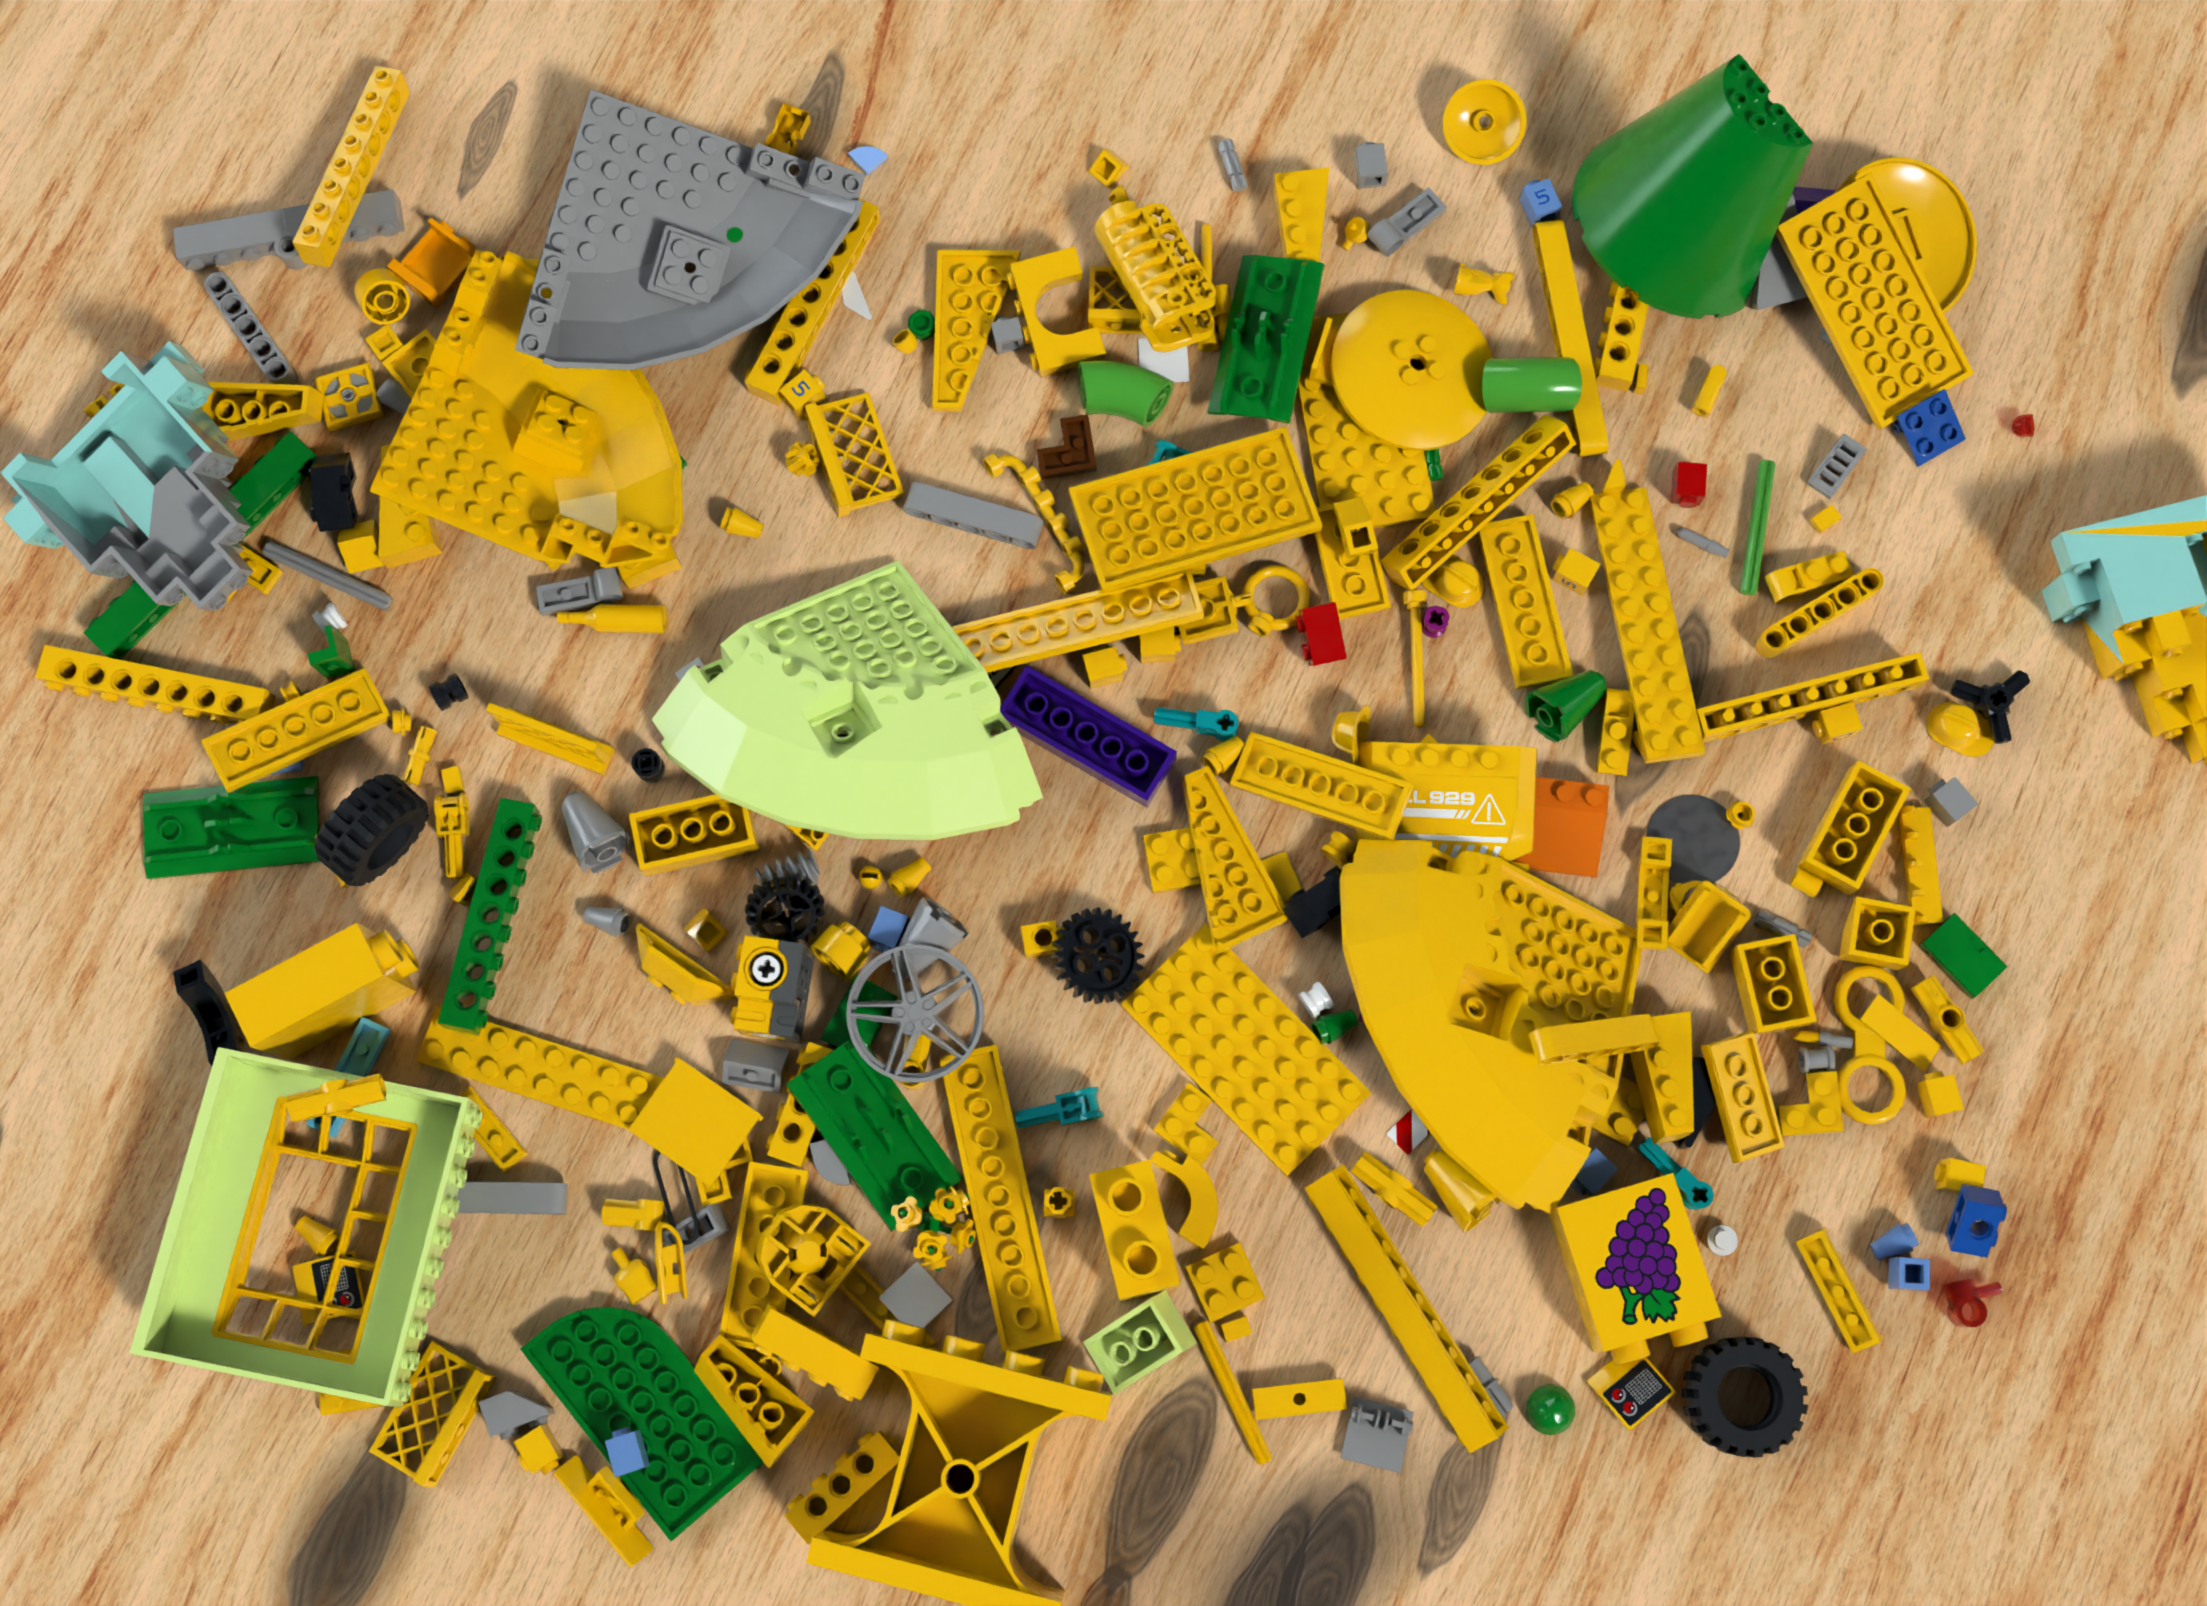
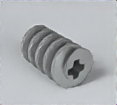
M808 848V858H805L801 852H797L796 862L789 855L786 856V865L784 866L776 859L775 869L773 870L767 863L764 864V873H760L755 867L760 886H762L761 880L763 877L770 881L773 879L772 874L774 872L778 874V877H783L786 870L792 878L799 872L802 880L809 877L814 885H818L820 871L812 848Z

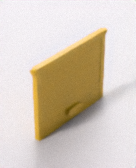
M676 1057L674 1059V1066L628 1130L700 1181L712 1187L758 1120L761 1122L764 1116L679 1057Z

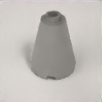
M572 792L565 797L561 808L576 859L582 871L586 872V869H591L593 873H599L622 861L621 854L626 849L629 853L633 847L634 842L630 834L587 793Z
M922 897L897 947L918 944L933 946L949 952L964 940L969 932L959 920L955 923L950 917L951 913L929 898L925 899ZM909 954L917 976L940 959L926 954ZM904 955L898 956L902 978L906 980L907 977L910 978ZM891 959L890 962H891L892 965H893V968H892L891 970L895 973L894 962H893V959Z

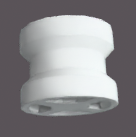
M332 602L326 605L324 611L316 612L312 615L325 635V626L332 625L336 630L338 628L344 629L348 626L347 621Z
M1318 981L1313 984L1312 989L1308 992L1302 991L1298 994L1300 1001L1313 1019L1317 1018L1323 1009H1330L1334 1006L1331 997Z

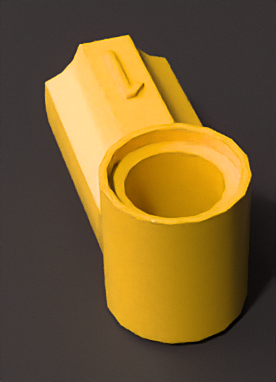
M924 1035L919 1036L902 1072L906 1073L911 1068L918 1069L920 1073L926 1072L931 1045L930 1039ZM905 1036L903 1053L907 1047V1044L911 1036ZM900 1081L909 1090H918L925 1084V1082L907 1083Z
M605 1199L601 1215L602 1224L617 1227H634V1230L656 1232L657 1222L662 1221L664 1201Z

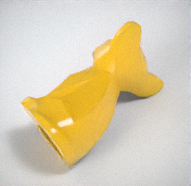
M1460 263L1453 294L1461 296L1475 295L1491 290L1495 300L1499 304L1506 305V294L1510 290L1511 281L1514 279L1515 274L1512 272H1495L1491 275L1483 270L1470 269L1466 267L1465 263Z

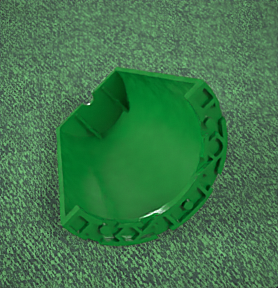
M1740 54L1600 142L1590 151L1580 165L1573 184L1572 206L1575 221L1580 220L1584 230V234L1581 236L1582 240L1597 264L1621 288L1629 286L1639 293L1638 300L1658 310L1681 317L1701 319L1704 315H1714L1716 318L1734 314L1745 307L1813 144L1804 130L1786 111L1785 107L1779 103L1773 104L1769 100L1768 94L1771 91Z

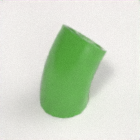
M1570 357L1491 358L1486 361L1484 366L1482 396L1486 411L1489 413L1570 411L1578 404L1581 396V371L1577 362Z
M1114 361L1078 362L1079 389L1085 415H1114L1148 427L1159 417L1172 394L1173 381L1146 368Z

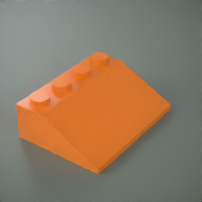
M1536 777L1533 852L1521 856L1512 862L1529 864V870L1596 878L1607 818L1610 785Z

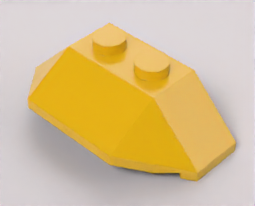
M639 923L637 925L636 933L641 967L648 973L645 979L659 989L663 984L670 988L672 992L669 996L683 1006L686 1001L696 1006L735 999L737 997L734 995L735 991L731 990L730 986Z

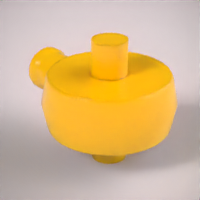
M1355 217L1346 225L1345 236L1347 239L1341 245L1349 251L1353 243L1359 244L1368 238L1367 234L1371 227L1366 219Z

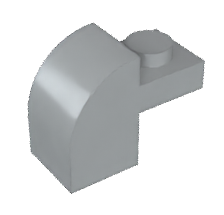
M826 1140L810 1143L814 1165L823 1178L840 1186L853 1185L851 1175Z

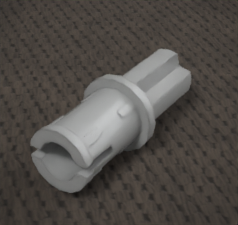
M1477 1356L1469 1364L1500 1414L1505 1415L1513 1408V1404L1497 1383L1499 1379L1492 1376L1480 1356Z

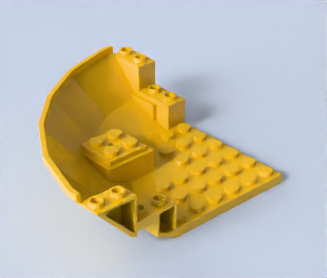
M476 249L460 283L453 307L435 343L427 369L369 492L537 561L568 564L573 552L600 562L599 567L612 568L664 558L671 538L678 535L683 523L682 460L659 398L641 369L555 368L543 364V359L516 351L515 347L537 268L521 256L507 251L503 261L498 259L492 252H482ZM543 288L541 295L544 298H550L552 292L548 288ZM558 421L564 422L566 425H561Z
M1359 839L1353 855V863H1347L1342 867L1339 878L1343 952L1363 1021L1397 1089L1445 1153L1502 1202L1517 1210L1522 1208L1526 1202L1534 1209H1540L1548 1214H1552L1590 1154L1592 1148L1588 1147L1592 1124L1601 1120L1607 1114L1619 1085L1624 1054L1538 1065L1528 1035L1537 1029L1548 1026L1631 1016L1642 949L1636 948V929L1499 857L1464 850L1453 858L1433 848V842L1425 840L1391 841ZM1469 1007H1471L1475 1011V1016L1472 1015V1013L1469 1010Z

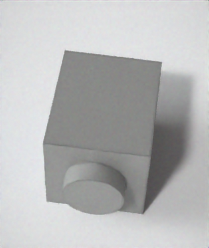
M1366 142L1356 146L1354 164L1358 189L1386 186L1388 170L1384 143Z
M1956 777L1947 783L1944 779L1938 781L1929 788L1932 794L1924 800L1946 827L1955 823L1978 805Z

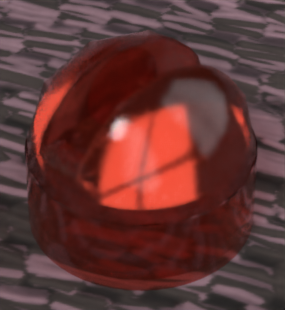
M2024 414L2016 417L2011 427L2013 433L2018 437H2033V415Z

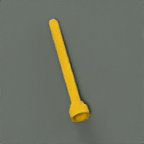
M1205 223L1201 226V265L1213 283L1212 228L1209 224ZM1211 307L1210 311L1213 315V307ZM1215 329L1214 334L1210 338L1197 342L1199 350L1214 351L1219 348V335Z
M1408 590L1403 592L1404 605L1410 611L1413 720L1416 727H1423L1425 724L1421 610H1424V605L1427 604V596L1424 590Z

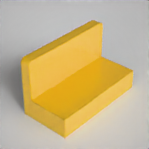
M1327 317L1311 367L1309 380L1334 387L1331 378L1330 356L1332 345L1339 329L1331 327L1333 319Z

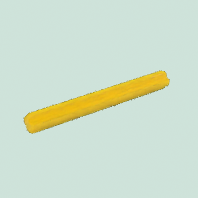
M1206 1320L1196 1324L1194 1330L1257 1464L1263 1465L1271 1461V1452L1210 1323Z

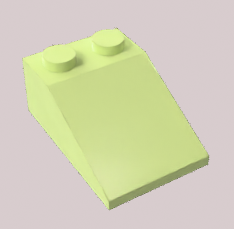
M1165 1290L1085 1340L1083 1344L1099 1371L1105 1374L1104 1379L1115 1395L1197 1344V1341Z

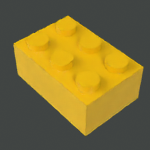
M1795 934L1739 944L1729 950L1748 1031L1754 1030L1755 1036L1808 1026L1817 1022Z

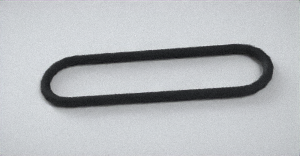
M657 1150L654 1155L653 1165L670 1225L676 1229L658 1167V1157L661 1153ZM677 1164L695 1225V1232L692 1238L682 1240L683 1245H688L696 1240L700 1228L684 1170Z

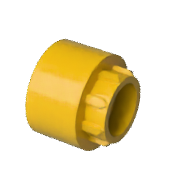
M377 268L369 270L358 279L355 285V298L365 316L374 323L381 325L395 323L403 318L409 309L410 297L400 278L388 269Z
M840 922L837 926L830 925L812 944L810 949L828 970L842 980L848 981L867 961L868 956L866 953L870 949V943L853 925L848 922Z

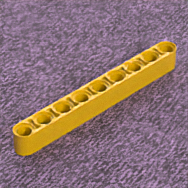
M1558 219L1537 222L1533 224V240L1556 356L1573 358L1581 371V396L1575 408L1568 411L1572 436L1576 442V454L1578 457L1604 454L1608 452V436L1564 221Z

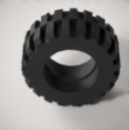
M392 774L377 775L374 779L365 781L361 787L354 789L346 799L344 798L339 803L337 809L331 812L328 816L329 819L326 823H323L320 828L321 832L315 839L314 849L316 856L347 885L363 886L366 882L370 883L376 877L386 873L387 869L391 866L393 867L398 862V859L407 853L409 847L416 842L429 817L427 803L399 777Z
M1733 1337L1720 1339L1717 1343L1709 1344L1702 1349L1703 1352L1700 1355H1695L1690 1362L1693 1365L1690 1371L1685 1372L1683 1378L1687 1380L1686 1389L1682 1388V1398H1686L1687 1405L1683 1409L1685 1415L1689 1416L1692 1420L1690 1425L1696 1433H1700L1702 1440L1708 1445L1714 1446L1718 1451L1726 1454L1753 1458L1763 1457V1454H1773L1780 1451L1781 1445H1788L1794 1439L1792 1436L1794 1431L1801 1430L1804 1423L1800 1421L1802 1414H1807L1808 1405L1803 1404V1396L1808 1395L1807 1386L1801 1385L1800 1379L1804 1376L1800 1368H1794L1792 1365L1794 1360L1788 1353L1779 1351V1346L1764 1342L1763 1339L1755 1337ZM1737 1367H1749L1758 1371L1765 1378L1770 1390L1769 1409L1764 1418L1752 1426H1739L1730 1422L1723 1415L1718 1403V1388L1722 1378L1728 1371Z

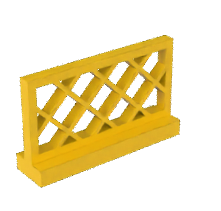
M1090 266L1088 329L1098 327L1100 334H1144L1140 328V313L1138 309H1126L1122 306L1130 298V295L1114 267ZM1189 273L1190 277H1195V280L1199 278L1198 275ZM1095 276H1108L1112 282L1102 288L1095 281ZM1117 285L1126 292L1118 300L1108 293ZM1102 297L1112 304L1107 309H1094L1095 303ZM1199 317L1197 318V327L1200 326Z
M869 392L818 406L816 402L805 405L804 419L813 445L819 451V462L838 517L849 515L851 510L904 496L899 476ZM865 402L868 412L864 419L850 412L853 405ZM834 410L843 416L836 426L826 421L825 412ZM847 417L861 424L855 435L841 428ZM864 426L875 431L877 437L873 444L859 438ZM837 434L852 440L846 451L834 445L833 441ZM855 442L869 449L864 460L850 454ZM873 451L884 456L886 462L882 469L868 463ZM846 458L860 465L855 476L843 471L842 466ZM864 468L878 474L873 485L858 479ZM884 477L893 482L896 490L884 492L876 487L880 479ZM855 484L869 490L866 498L857 501L853 500L851 490Z
M489 702L486 711L500 724L496 732L498 736L599 775H605L615 752L613 747L508 707L505 709Z
M431 1341L416 1371H414L409 1380V1383L412 1384L409 1397L410 1402H404L402 1407H394L369 1452L407 1474L422 1487H436L480 1409L479 1402L485 1400L497 1376L480 1369L440 1344ZM435 1352H438L444 1356L446 1368L432 1372L430 1361ZM451 1360L457 1363V1365L452 1366ZM465 1368L472 1372L466 1384L456 1386L454 1370ZM447 1373L450 1389L437 1393L433 1377ZM427 1380L430 1396L417 1400L415 1388L418 1382ZM451 1394L453 1407L450 1412L441 1414L438 1398ZM432 1401L435 1417L421 1421L418 1405ZM411 1407L414 1424L401 1428L399 1416L404 1409ZM436 1422L438 1433L435 1439L425 1442L422 1426ZM416 1428L419 1445L405 1449L402 1432ZM396 1435L399 1451L388 1454L381 1450L387 1437ZM420 1449L422 1462L416 1471L409 1467L407 1453Z

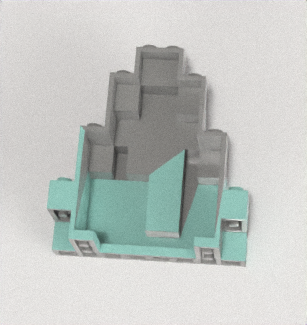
M169 341L150 361L120 351L101 372L109 380L124 384L125 386L51 460L19 453L0 472L18 492L12 499L16 505L3 519L24 543L53 549L65 544L91 574L118 579L130 574L156 604L165 606L175 605L184 598L185 592L199 609L216 611L227 603V598L235 590H239L246 585L248 577L254 572L239 555L244 550L239 542L243 540L246 535L245 532L251 525L236 510L241 503L227 489L232 482L226 476L232 472L233 465L239 459L225 445L229 440L228 436L201 408L208 401V396L214 389L201 376L205 371L203 367L182 345Z

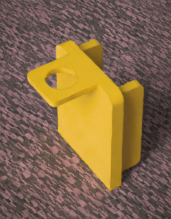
M1704 880L1699 883L1669 923L1667 946L1708 974L1750 919V910L1741 904V900L1717 882L1713 884L1708 880Z

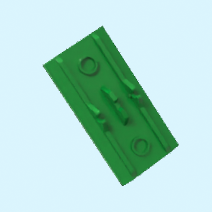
M1261 255L1242 256L1207 411L1208 414H1227L1270 419L1290 424L1325 267L1324 263Z
M311 776L253 782L227 793L224 786L144 794L143 825L146 878L158 879L321 862L317 858L314 849L316 844L315 836L319 834V777Z
M861 1037V1039H862L864 1045L866 1046V1048H867V1049L869 1050V1052L876 1058V1056L873 1054V1052L871 1051V1049L868 1047V1045L866 1044V1042H865V1041L863 1040V1038ZM851 1039L786 1084L891 1232L896 1229L897 1224L895 1217L891 1215L893 1205H900L905 1202L907 1197L912 1196L917 1199V1205L922 1210L936 1198V1190L943 1188L947 1191L951 1185L953 1187L963 1179L894 1081L868 1065L857 1052Z

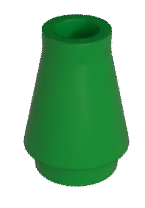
M1350 1009L1345 1012L1319 1016L1316 1021L1312 1022L1311 1026L1313 1033L1320 1040L1321 1044H1331L1351 1028L1358 1026V1020L1355 1013Z

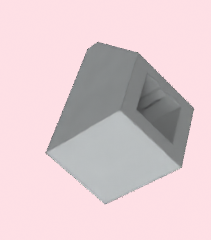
M508 1390L479 1402L490 1437L500 1435L501 1440L519 1434L518 1428L529 1424L530 1429L548 1422L547 1416L555 1414L553 1407L516 1390Z

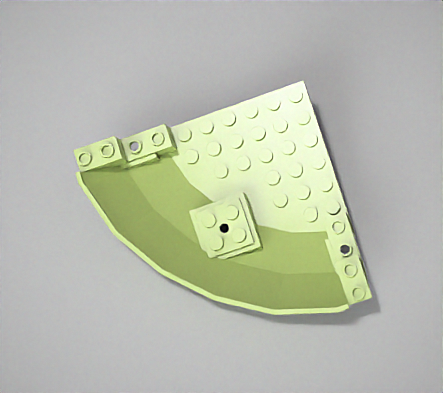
M899 560L744 624L720 644L722 658L700 668H697L696 665L690 668L652 718L653 723L664 737V740L661 742L662 749L670 760L720 798L790 826L855 839L936 840L1008 826L1020 820L1018 809L1029 807L1035 801L1043 798L1020 734L1016 727L1012 728L1001 714L1000 697L986 670ZM840 734L848 735L847 737H838Z

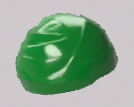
M1555 1384L1540 1386L1531 1393L1527 1401V1419L1532 1428L1542 1434L1556 1435L1564 1432L1570 1427L1575 1417L1574 1400L1569 1392L1561 1386Z

